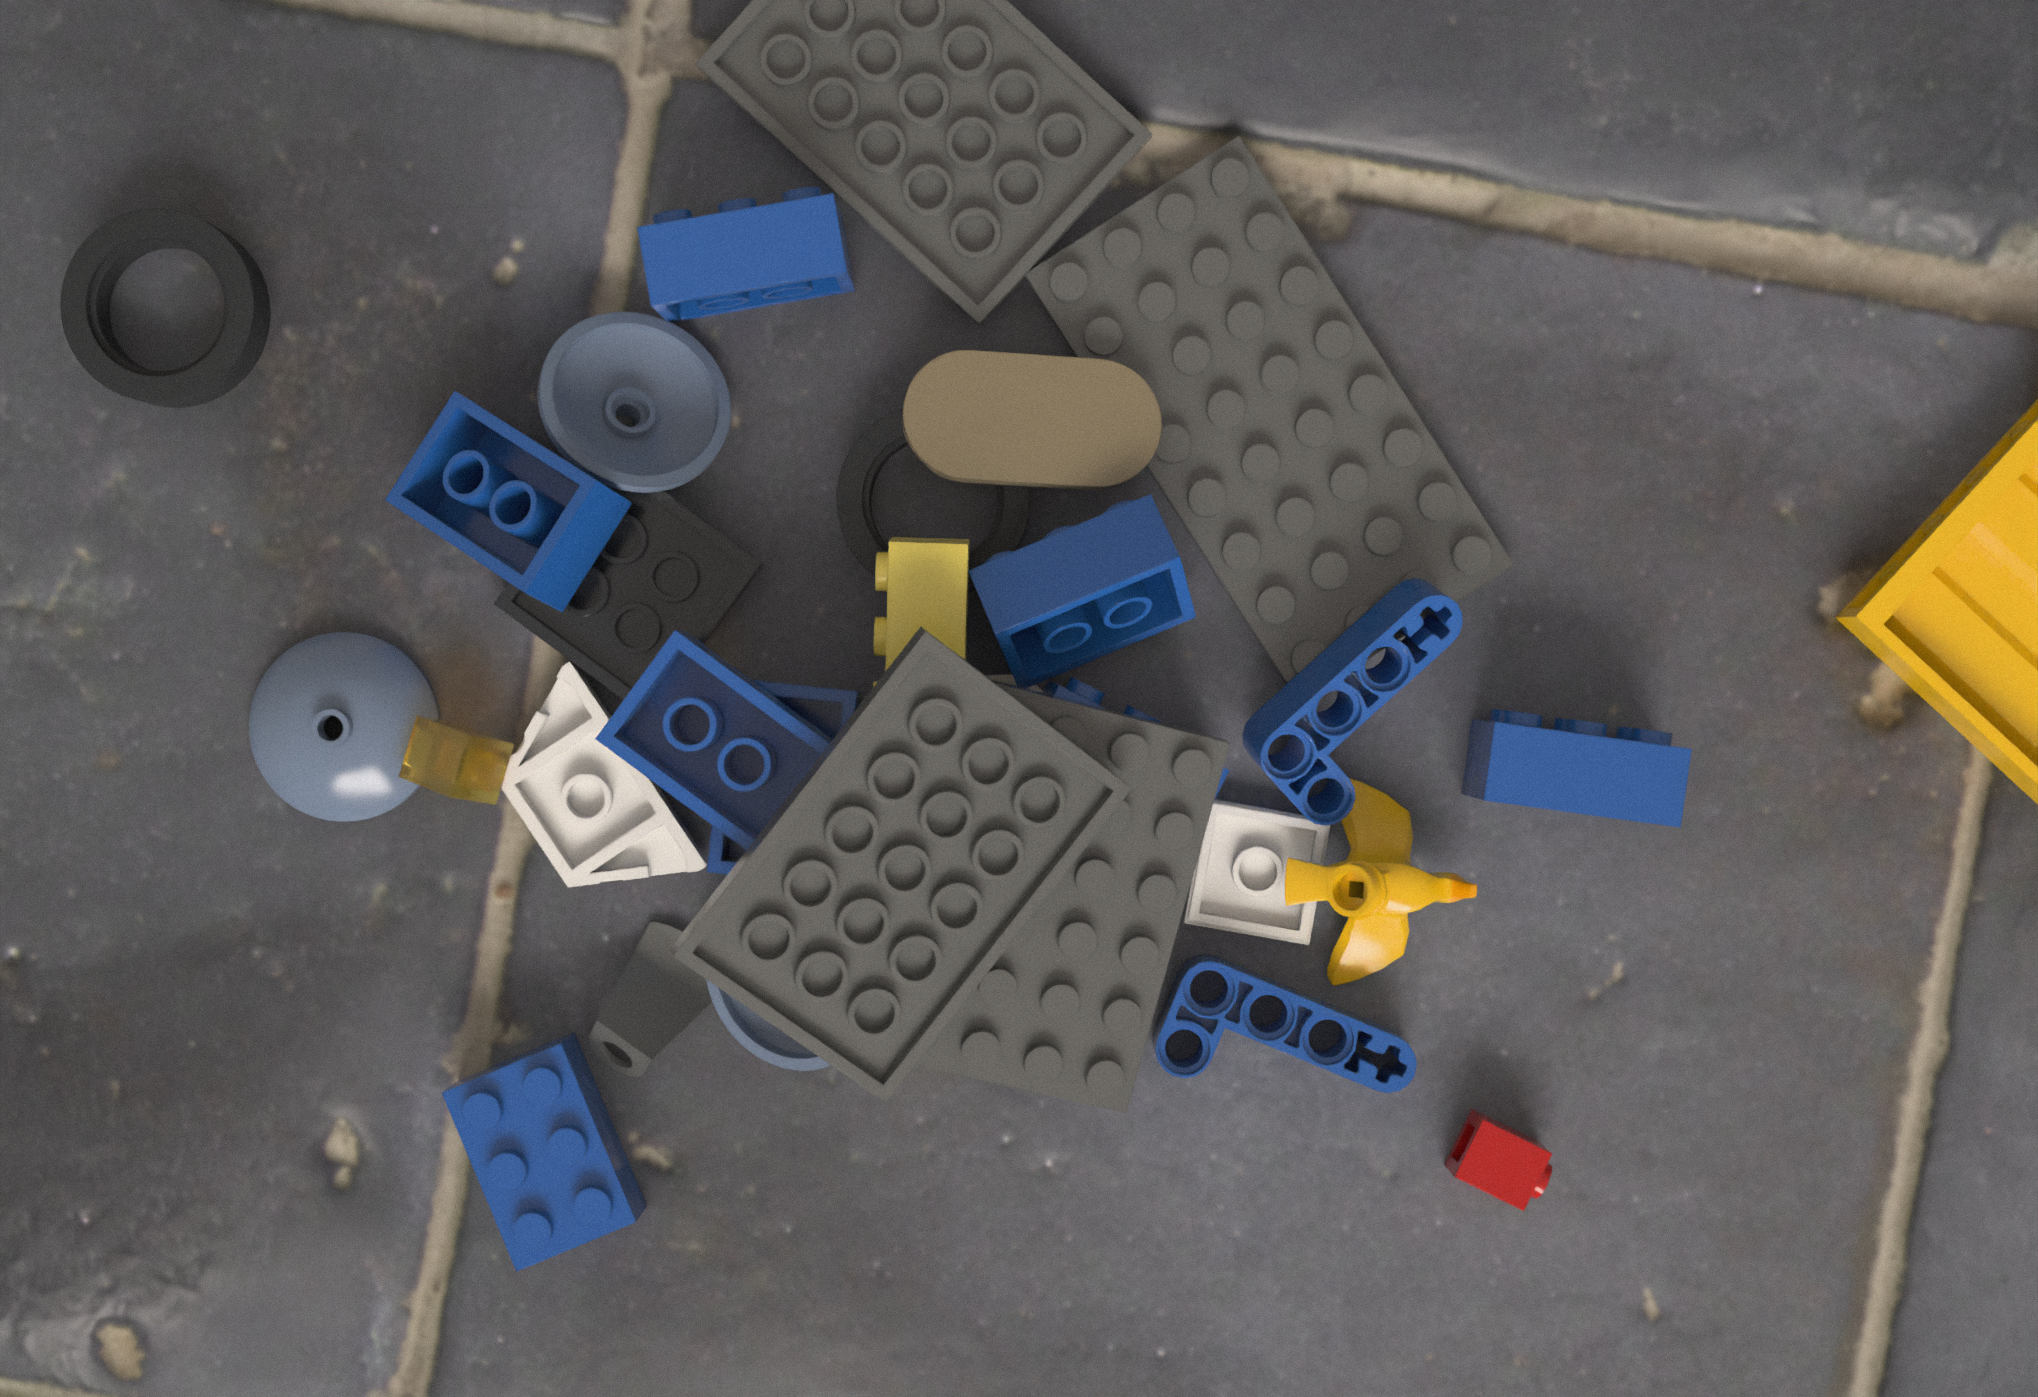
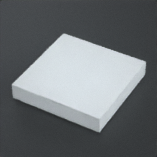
M1215 799L1187 895L1183 922L1191 925L1309 945L1317 901L1286 906V863L1288 858L1324 865L1330 825L1314 824L1303 814Z

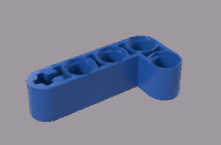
M1419 578L1404 580L1389 591L1247 721L1242 733L1243 745L1246 751L1308 820L1314 824L1324 826L1336 824L1344 819L1352 810L1355 801V788L1347 775L1328 754L1454 642L1460 634L1463 624L1462 611L1458 604L1427 580ZM1423 609L1428 613L1424 620L1419 615ZM1397 631L1406 636L1402 641L1394 636ZM1385 647V654L1380 663L1373 668L1365 669L1368 656L1377 648ZM1337 690L1338 694L1333 705L1325 711L1317 712L1316 709L1320 699L1328 692ZM1290 734L1288 744L1282 751L1277 754L1268 755L1269 747L1276 738L1281 735ZM1328 778L1327 786L1320 794L1307 797L1309 789L1315 782Z
M1208 954L1196 955L1184 962L1178 971L1155 1026L1152 1038L1154 1051L1162 1068L1172 1076L1180 1078L1197 1076L1207 1068L1225 1028L1384 1093L1397 1092L1409 1085L1415 1076L1417 1066L1415 1053L1410 1045L1390 1028L1222 958ZM1206 970L1216 971L1223 976L1224 980L1223 990L1220 995L1214 1000L1207 1002L1199 1001L1192 997L1190 985L1195 975ZM1264 995L1278 997L1281 999L1282 1011L1277 1021L1266 1026L1256 1025L1250 1021L1249 1011L1254 1000ZM1327 1019L1338 1022L1340 1036L1334 1046L1325 1050L1314 1049L1310 1046L1309 1033L1316 1023ZM1183 1029L1196 1033L1199 1036L1200 1043L1198 1050L1193 1056L1188 1059L1179 1060L1172 1058L1166 1053V1041L1171 1034ZM1357 1040L1365 1048L1380 1054H1384L1389 1046V1051L1397 1058L1396 1063L1393 1067L1382 1065L1377 1073V1068L1365 1055L1355 1052Z

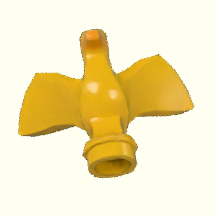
M1351 778L1349 779L1355 788V801L1352 810L1341 820L1351 847L1347 859L1325 866L1288 858L1285 871L1286 906L1325 900L1330 903L1337 913L1348 917L1333 949L1327 968V978L1333 986L1355 981L1377 972L1404 955L1409 935L1408 913L1420 910L1433 902L1452 903L1477 896V884L1467 881L1455 872H1424L1411 865L1410 852L1413 834L1410 812L1386 793Z

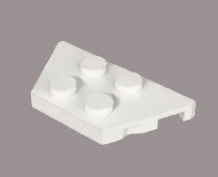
M572 661L563 665L556 676L558 679L540 711H536L524 732L525 737L517 752L511 755L497 783L567 887L593 885L616 880L648 878L650 876L680 872H696L705 868L708 865L707 858L658 785L595 739L611 718V715L579 667Z

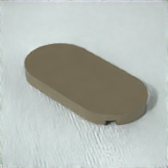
M958 350L945 353L928 362L915 375L906 392L902 408L903 432L912 451L926 464V467L938 476L966 483L1091 491L1112 489L1140 473L1149 463L1159 444L1162 428L1161 413L1157 399L1145 380L1125 365L1095 358L979 350Z

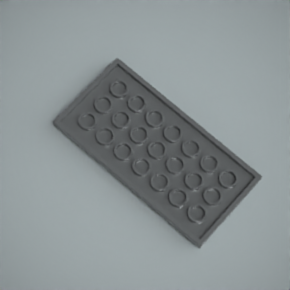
M1240 136L1045 260L1025 275L1029 286L1075 357L1105 359L1125 365L1140 375L1153 391L1160 408L1162 428L1159 444L1146 468L1285 684L1290 682L1389 591L1404 580L1413 578L1427 580L1457 603L1514 566ZM1423 609L1419 615L1424 620L1428 613ZM1399 631L1394 634L1397 639L1404 637ZM1380 647L1374 650L1368 656L1367 660L1376 655L1377 653H1379L1380 651H1382L1383 649H1385V647Z

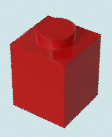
M1471 1109L1444 1163L1445 1167L1455 1178L1522 1211L1525 1210L1531 1197L1538 1199L1549 1183L1553 1168L1548 1163L1552 1153L1539 1141L1474 1109Z

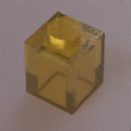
M417 715L398 777L451 798L496 805L514 743L463 724Z

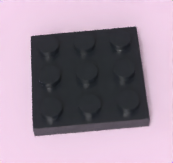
M607 486L632 502L564 611L556 610L524 593L510 583L507 584L496 599L494 605L624 700L675 630L686 631L705 645L764 564L666 491L630 492Z

